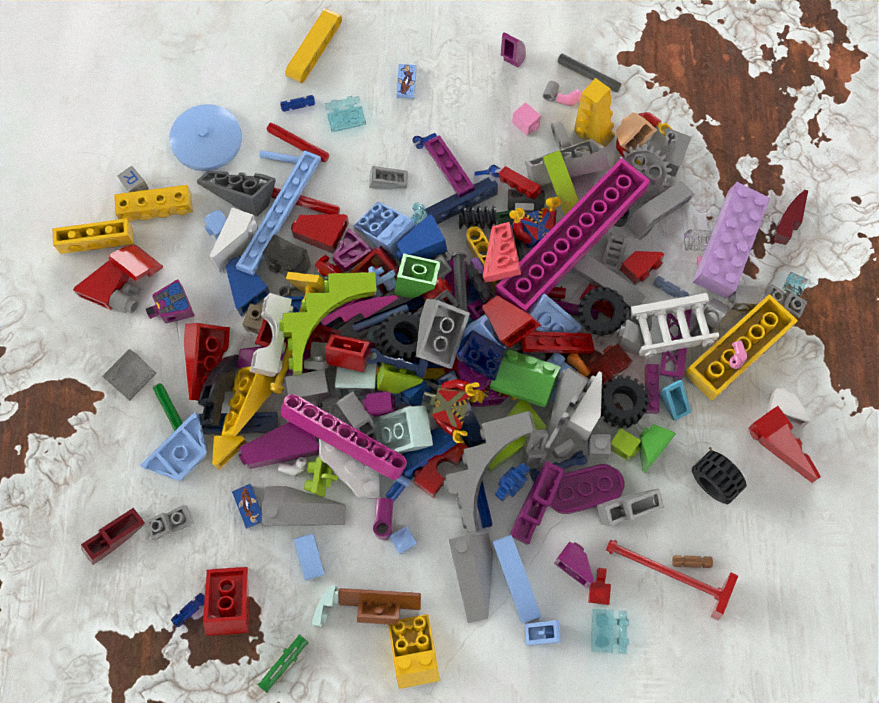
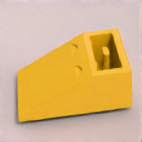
M424 614L399 619L398 625L388 624L399 689L440 681L429 615Z

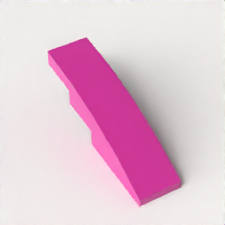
M396 295L382 296L356 302L334 311L324 317L321 322L325 326L339 316L346 322L359 313H362L366 319L398 299Z

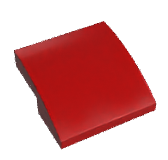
M137 245L123 247L109 255V261L134 281H138L145 275L150 277L163 268V265Z

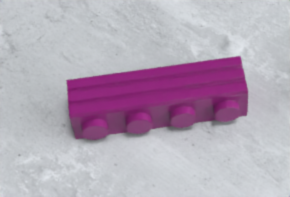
M646 364L645 390H647V398H649L645 414H658L660 411L659 364Z

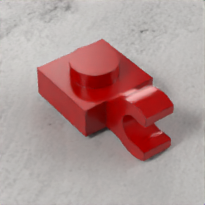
M597 568L596 582H592L589 586L588 603L610 604L611 584L605 583L607 568Z

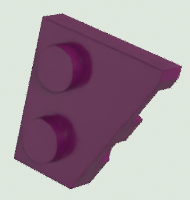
M348 228L343 240L339 243V248L333 255L332 261L346 272L365 259L373 249Z

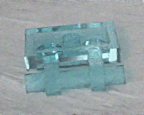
M348 96L347 99L338 101L335 99L325 103L326 111L331 109L334 111L327 114L331 132L366 125L362 106L354 107V104L361 103L359 96ZM349 106V109L339 111L338 109L340 107Z
M592 609L591 652L613 653V645H619V654H627V646H629V639H627V626H629L627 611H619V619L613 618L614 610ZM613 625L619 626V638H613Z

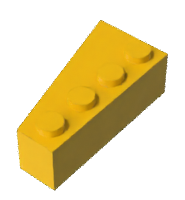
M596 78L581 93L574 132L580 138L585 140L593 139L606 147L615 138V133L612 132L614 123L611 121L613 111L610 109L612 105L611 90Z

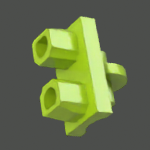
M317 457L316 461L308 462L307 470L309 473L314 474L313 480L305 481L304 490L317 496L325 497L326 489L330 488L331 482H336L338 477L332 475L333 469Z

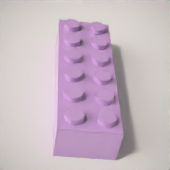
M739 182L734 184L727 192L693 283L724 298L729 297L736 291L768 206L769 197Z

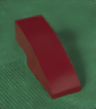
M808 190L802 191L788 206L778 222L772 242L787 245L792 237L793 230H798L803 221Z
M132 508L99 529L98 534L81 544V550L91 564L94 565L127 541L145 525V522L136 510Z

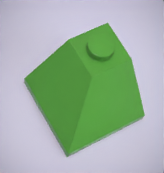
M403 254L394 295L413 299L434 289L441 262Z
M654 424L650 429L645 427L639 435L642 439L638 444L641 448L639 452L643 472L646 473L676 433Z

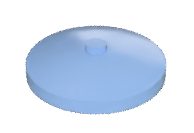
M205 104L192 107L183 112L173 123L169 140L171 149L180 163L193 170L210 171L226 165L236 156L241 146L242 133L237 119L231 112L217 105Z

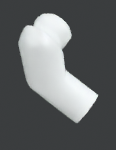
M299 457L292 465L281 462L278 472L297 476L306 470L307 460Z

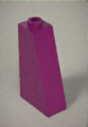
M287 422L239 447L241 454H239L240 460L243 465L247 464L250 469L296 460L299 457L305 458L319 455V445L314 435L291 422Z

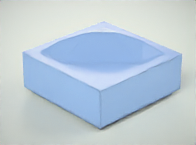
M407 526L389 536L399 555L417 545Z

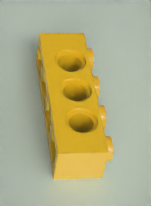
M127 218L52 228L53 246L60 254L134 244L133 227Z

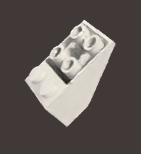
M600 371L596 377L592 375L585 389L586 393L583 391L575 405L577 409L572 408L565 422L568 424L566 431L587 442L601 416L602 372Z

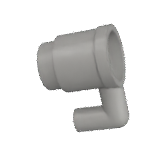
M126 282L120 290L117 289L112 293L109 306L125 313H134L138 306V300L127 293L131 291L139 294L141 288Z

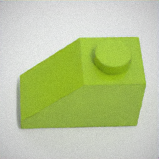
M382 363L376 377L378 391H389L394 394L421 384L423 378L417 377L414 371L403 368L396 369L395 366Z

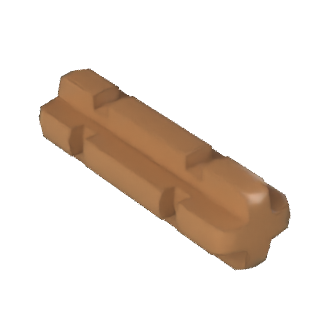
M674 555L672 557L673 567L700 568L703 566V568L713 567V558L711 556L701 558V556L682 557V555Z

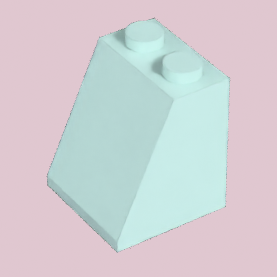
M373 352L370 359H376L377 354ZM379 362L375 364L368 363L364 372L337 367L335 389L338 397L343 398L353 391L358 399H366L367 393H377L376 367H379Z

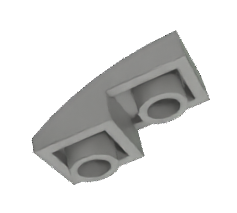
M773 284L768 287L763 299L770 294L795 318L801 317L807 301L792 292L787 294Z
M182 505L168 513H161L146 521L152 540L194 524L187 505Z

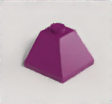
M569 541L554 564L585 588H588L594 579L587 554L580 544Z

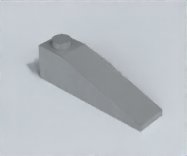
M568 368L567 371L563 369L558 377L560 383L556 392L548 430L549 435L545 444L547 448L553 443L570 411L590 380L571 368Z
M266 486L262 502V523L266 527L345 525V504L287 486Z
M488 533L470 534L449 539L467 621L471 623L488 619L493 560Z

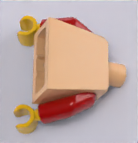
M633 112L624 118L621 125L616 129L617 140L615 147L624 158L623 151L630 153L629 147H632L635 151L637 145L641 148L657 131V127L665 137V129L669 128L672 131L673 129L667 123L662 124V121L650 112L639 114ZM636 159L635 163L641 166V161Z

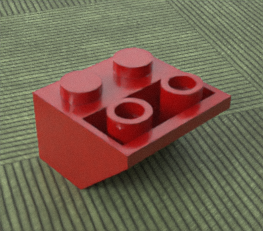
M332 334L325 347L326 362L328 365L364 372L369 363L367 360L373 354L370 349L376 347L375 342L341 334Z

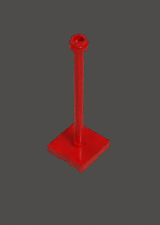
M610 539L606 551L611 555L615 552L714 596L717 602L711 617L716 620L723 616L738 579V575L730 572L725 579L723 587H718L717 589L617 545V540L613 541Z

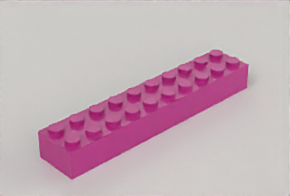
M621 158L519 262L521 275L504 278L497 284L495 295L527 313L543 293L547 295L647 191L650 180Z

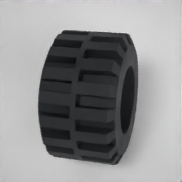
M598 287L585 294L578 306V317L586 331L593 335L604 336L616 332L621 328V325L623 326L628 310L626 309L627 304L623 300L624 297L619 295L618 291L612 290L609 287ZM605 300L612 305L614 314L610 321L599 323L593 319L591 308L597 301Z
M399 311L398 314L394 312L388 316L377 330L378 332L375 336L377 338L375 345L379 346L377 350L386 356L401 357L405 361L414 362L418 358L416 357L420 324L419 317L417 315L412 316L411 312L404 314V311ZM393 332L405 334L410 341V345L399 343L394 337Z
M618 375L617 379L615 377L610 378V381H607L602 387L600 417L604 416L603 421L606 423L610 421V426L615 427V425H619L618 428L623 429L624 426L629 428L632 424H637L645 414L649 403V398H647L648 392L643 390L645 386L642 383L640 385L637 383L638 379L635 378L633 381L630 379L631 376L627 375L626 378H623V375ZM615 394L627 395L633 402V408L630 410L618 409L612 402V396Z
M708 451L691 468L692 474L700 487L713 499L723 504H730L747 487L746 480L738 467L727 457L716 451Z

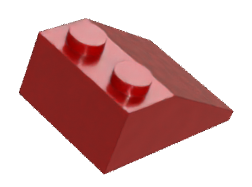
M248 567L207 570L203 615L206 636L248 633Z

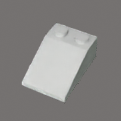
M235 208L231 209L209 256L218 272L223 271L232 258H237L246 250L258 229L253 214Z

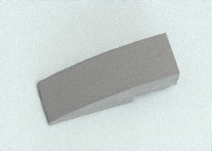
M660 489L627 495L597 505L601 524L606 526H612L625 520L632 521L664 508Z

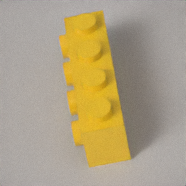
M188 185L114 194L116 216L118 219L127 218L129 222L140 219L149 220L155 217L166 218L169 215L177 214L186 215L193 212L192 193Z

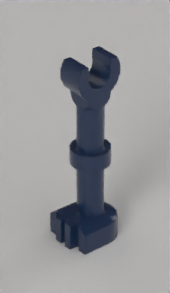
M375 348L370 349L371 352L377 354L376 359L367 360L371 364L381 362L393 365L396 369L403 368L414 371L417 377L423 378L428 365L427 360L420 358L418 364L405 361L401 357L394 358L380 354Z
M578 451L569 459L552 464L566 469L571 466L585 465L588 463L586 455H583V451ZM536 468L529 471L533 483L540 473Z

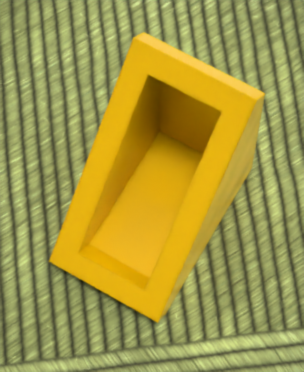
M214 436L212 464L220 470L240 451L239 447L248 442L243 436Z

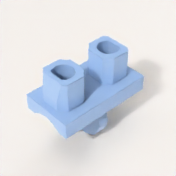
M373 266L368 268L369 273L375 272L377 291L375 297L383 295L378 287L381 283L385 285L388 291L395 288L396 279L394 276L396 273L394 270L380 277L379 275L384 272L382 267L377 270Z

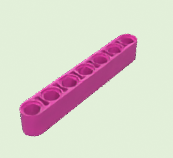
M290 394L285 397L281 408V415L284 419L392 480L401 477L407 464L404 456L297 395Z

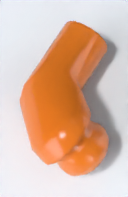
M571 353L567 356L568 364L577 369L580 374L586 377L591 373L578 354Z

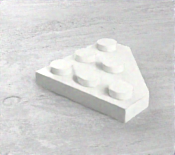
M319 439V458L334 470L337 477L344 484L346 483L358 498L377 499L380 497L379 472Z

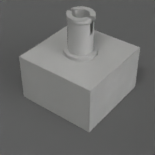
M657 127V131L653 134L647 150L654 146V152L656 153L660 149L661 153L659 156L666 155L667 157L664 159V162L670 161L666 168H671L672 171L667 174L676 177L692 137L675 130L672 131L669 128L664 131L666 133L665 137ZM643 158L642 165L645 164V158Z
M325 370L285 377L288 395H297L316 407L332 403Z

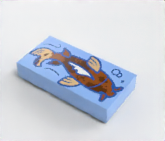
M399 64L397 98L414 99L416 65Z

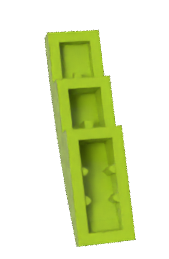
M558 150L543 156V160L556 195L561 200L560 205L565 216L579 200L561 151Z

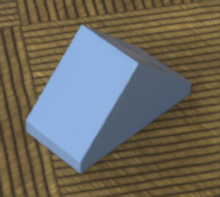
M559 620L525 624L526 645L559 644L561 642Z

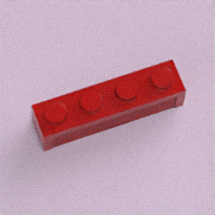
M507 166L498 173L499 180L502 183L517 189L519 193H524L528 198L535 200L542 193L539 184Z

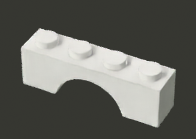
M271 293L265 297L261 317L270 324L273 337L269 346L257 349L253 353L250 372L273 377L281 371L282 361H280V357L285 351L286 342H284L283 331H279V319H282L283 313H292V299Z

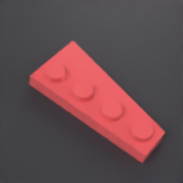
M509 222L492 226L483 272L484 281H497L521 275L512 226Z

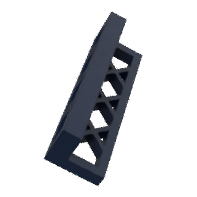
M488 177L474 184L475 191L461 198L454 194L426 208L425 213L427 216L432 214L438 225L458 215L459 210L461 212L463 206L468 210L470 206L474 207L496 196L498 193V183L496 180L492 182Z

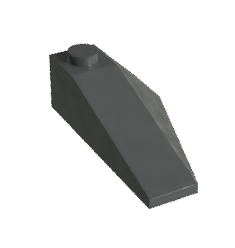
M207 171L197 180V184L241 211L255 216H259L269 206L276 182L274 177L255 173L254 176H246L243 172H239L238 175H229L225 171Z

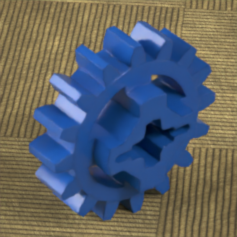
M524 462L518 465L516 469L512 466L499 480L498 485L500 487L497 489L495 496L501 501H504L509 495L514 497L526 484L528 479L525 476L531 468Z

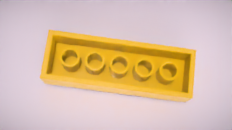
M769 294L688 367L684 375L707 398L713 401L780 340L798 320ZM742 341L747 359L742 367L734 369L729 364L730 359L735 354L733 343Z

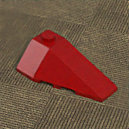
M203 323L185 324L184 352L189 400L199 401L207 377L218 362L222 360L224 352H227L230 327Z

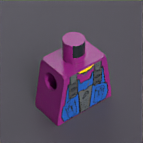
M179 279L152 295L155 305L146 308L150 319L160 315L164 323H171L195 316Z

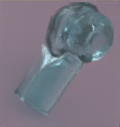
M419 202L413 205L412 209L415 213L410 218L416 226L425 212V206Z

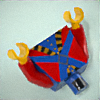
M554 197V199L548 198L546 200V205L550 209L546 207L525 214L522 208H516V210L510 212V218L514 219L511 226L514 229L515 237L523 242L527 248H534L556 225L557 210H555V207L560 206V198Z

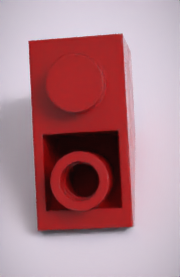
M635 251L622 263L620 271L635 285L640 281L644 282L650 276L649 273L653 269L656 271L661 267L665 254L663 252Z

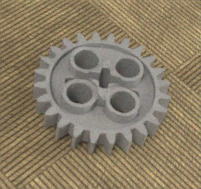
M645 144L643 149L637 145L635 151L632 147H629L630 153L623 151L625 157L622 158L639 171L643 172L645 170V175L655 182V185L649 183V189L638 199V205L641 200L646 204L647 199L650 198L652 200L654 196L660 195V191H666L663 187L670 186L666 181L667 179H672V176L667 175L672 169L666 168L670 161L664 162L667 156L663 155L660 157L661 150L659 149L655 153L654 146L647 150V145ZM638 157L645 158V164L641 167L635 164V160ZM652 168L660 169L658 177L653 178L650 176Z

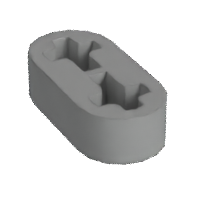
M561 121L552 123V133L559 150L572 146Z

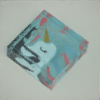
M790 271L782 290L789 293L792 292L800 297L808 279Z

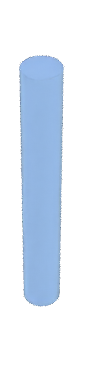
M260 151V158L296 164L300 159L298 156Z

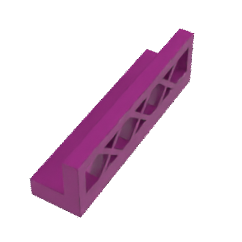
M692 309L685 310L684 312L688 329L690 328ZM672 313L667 314L666 321L669 332L670 328L675 324L679 328L676 337L670 332L671 340L683 339L678 319ZM687 348L676 349L674 355L669 351L662 352L659 375L673 377L672 382L682 380L684 378ZM670 360L674 363V372L665 371V364Z

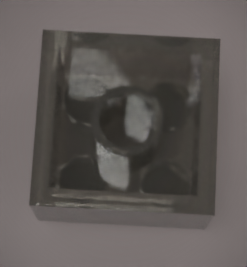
M275 234L262 252L268 269L275 274L281 273L285 275V278L288 272L306 274L311 266L306 249Z

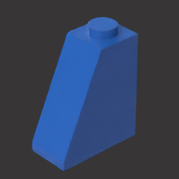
M432 214L428 215L397 243L399 251L396 252L399 262H401L403 254L430 259L448 252L445 238Z
M239 255L237 258H232L225 267L235 307L240 316L248 311L250 304L256 305L270 291L256 273L253 276L236 268L241 258V255Z

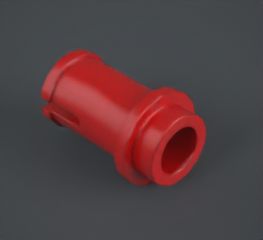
M563 286L554 287L547 296L549 298H558L561 301V299H565L566 288H563Z

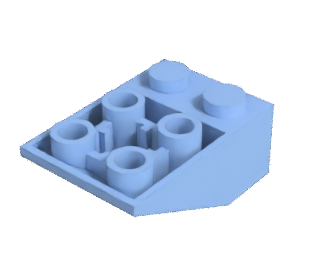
M377 202L353 227L376 247L381 245L396 260L398 258L396 252L399 251L397 243L416 225L409 217Z

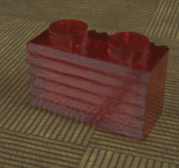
M618 343L615 346L609 345L603 350L604 354L600 357L596 355L588 361L589 365L587 368L590 370L591 376L594 375L596 377L599 371L602 372V386L607 381L609 382L610 378L616 377L631 366L633 362Z

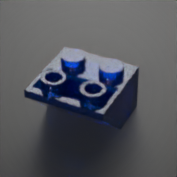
M471 330L461 341L456 356L461 363L494 381L506 349L476 331Z

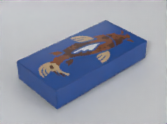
M248 484L232 491L246 529L262 523V510L252 485Z

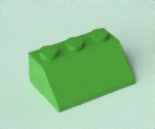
M506 349L499 359L490 389L546 407L558 385L561 367L514 350Z

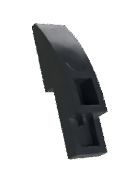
M234 354L224 357L207 377L198 404L204 407L201 426L207 428L219 425L222 405L225 400L224 395L226 392L232 391L239 355Z

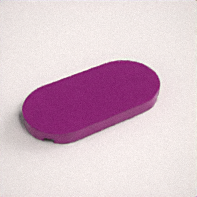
M599 464L563 473L550 507L561 514H572L595 508L599 504L617 499L622 495L625 486L624 478L619 470L608 464Z

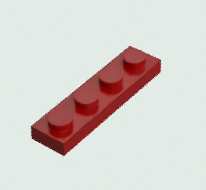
M532 331L521 339L523 352L592 354L595 351L591 333Z

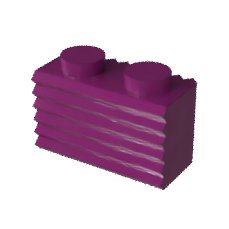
M389 391L375 392L374 394L367 393L366 399H363L364 410L374 417L397 411L395 396Z

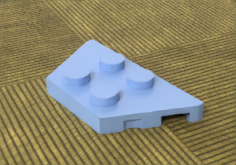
M194 412L140 466L177 481H182L209 454L198 413Z

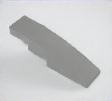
M585 255L572 268L590 284L602 288L609 287L612 290L618 291L617 293L624 297L623 300L626 302V307L629 310L632 306L641 305L646 296L622 277L588 255Z

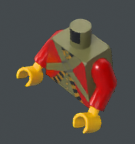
M454 379L439 385L436 394L424 392L422 403L433 406L431 416L434 417V421L445 432L453 436V440L456 443H464L460 439V434L467 436L466 431H459V429L462 428L470 396L479 394L473 390V387H479L477 382L470 384L467 381Z

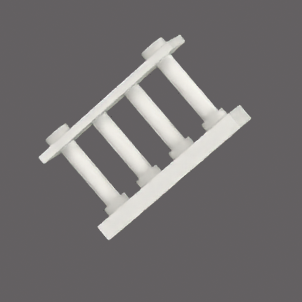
M707 293L632 306L628 313L630 321H639L645 346L641 347L639 356L653 357L660 352L703 345V347L713 345L718 339L719 333H709L703 308L709 301ZM693 309L696 312L701 336H690L684 314L685 310ZM674 313L677 315L683 339L671 340L665 317L667 314ZM655 316L658 318L663 343H652L646 320L648 317Z

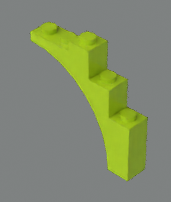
M375 272L328 274L327 280H324V292L328 293H306L305 300H302V311L306 312L283 313L282 319H279V331H283V337H291L288 338V350H292V358H289V370L293 369V375H301L305 346L311 333L324 317L345 303L360 298L375 297L377 291Z

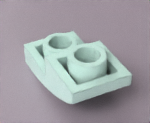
M331 585L320 599L313 616L312 625L314 627L322 628L323 623H326L328 618V611L325 608H334V604H338L339 591H337L335 585Z

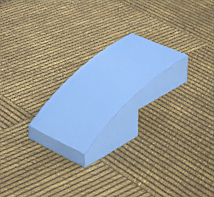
M314 533L294 538L305 581L325 575Z

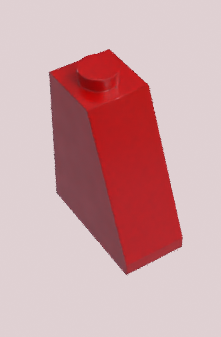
M299 215L297 221L294 220L291 225L293 237L334 254L349 225L348 215Z
M107 261L76 285L73 291L80 298L112 310L113 308L109 306L112 293L117 289L120 290L130 277L112 262Z
M498 295L482 306L500 341L509 348L541 326L531 315Z

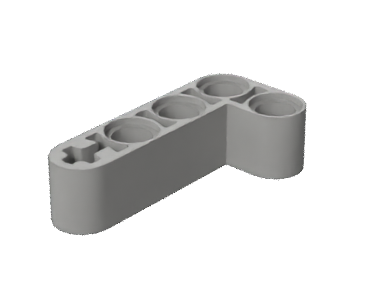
M680 181L641 206L627 227L641 240L650 233L655 224L687 204L695 194Z

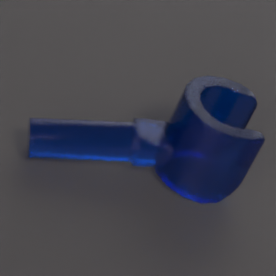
M433 133L423 138L421 136H414L412 141L413 143L420 141L415 146L417 149H422L425 142L437 137V135Z
M491 165L486 170L475 171L474 174L475 176L492 175L498 178L499 175L495 171L501 168Z

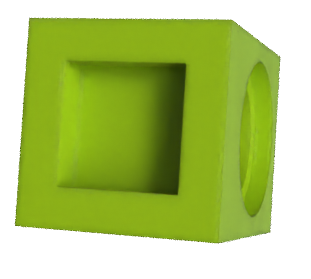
M620 428L611 441V451L628 461L631 456L635 458L641 449L638 447L641 440Z

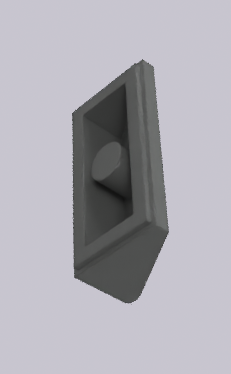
M508 189V210H515V203H534V211L543 209L545 205L544 190H541L542 193L534 200L528 198L524 193H519L517 189Z

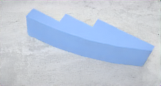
M512 535L492 541L521 623L523 624L541 617Z

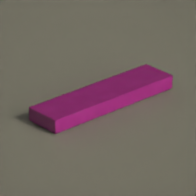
M440 135L424 143L426 150L459 198L475 191V186Z

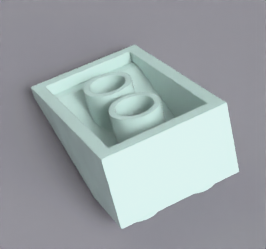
M426 406L405 407L372 419L377 427V430L373 432L374 439L399 454L433 446Z

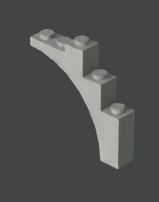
M530 411L482 423L483 428L480 429L482 439L486 440V444L463 449L462 459L464 465L468 466V469L445 475L444 485L446 491H449L450 495L456 493L459 495L457 497V504L459 509L463 511L462 524L468 533L479 530L477 498L487 468L507 445L522 436L536 431Z

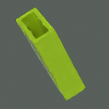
M521 399L508 415L512 416L530 411L536 430H547L548 428L529 403ZM526 435L507 445L495 457L487 468L489 473L524 449Z

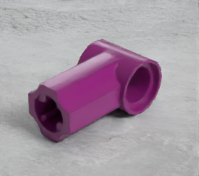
M376 499L373 531L380 540H387L392 535L393 499ZM386 525L388 531L385 534H379L377 532L379 526Z

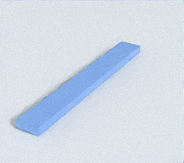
M304 150L236 265L238 270L254 276L321 161L320 156Z

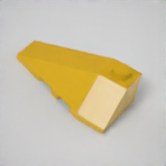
M251 366L239 368L232 388L234 392L233 399L231 398L228 403L231 409L225 417L222 431L223 437L236 436L271 395L270 384L275 383L277 374L270 377L250 372Z

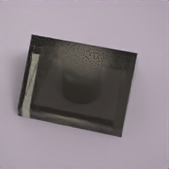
M128 349L102 377L130 401L157 373L139 355Z

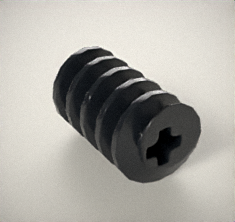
M463 206L462 211L460 212L459 210V229L462 230L464 224L467 230L471 224L473 227H478V224H480L481 229H484L487 224L488 228L491 229L493 224L496 225V207L492 206L491 211H489L488 206H485L484 211H482L481 207L478 206L477 210L474 211L473 206H470L469 211H467L466 207Z

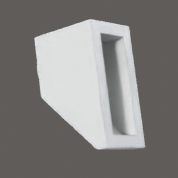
M784 388L775 389L771 393L766 413L779 406L792 424L804 427L810 422L809 415L795 394L790 393L789 390Z

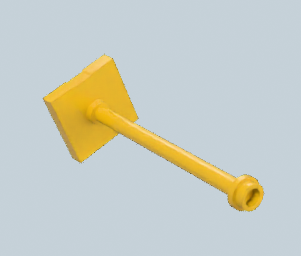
M287 273L286 280L305 295L306 293H328L324 292V279L319 275ZM301 304V307H300L299 312H306V311H302V304ZM288 345L282 360L281 371L278 372L275 383L270 384V391L276 394H281L285 389L282 384L289 367V358H292V350H288Z

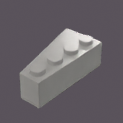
M593 139L560 150L570 178L609 168L605 147ZM543 156L525 162L528 178L531 181L539 184L540 187L552 183Z

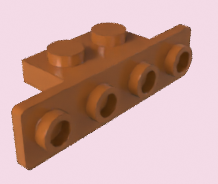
M340 588L338 592L339 605L358 606V623L398 625L400 609H421V593Z

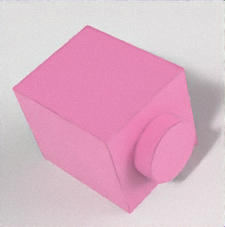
M525 102L513 113L512 123L528 136L540 127L541 115Z

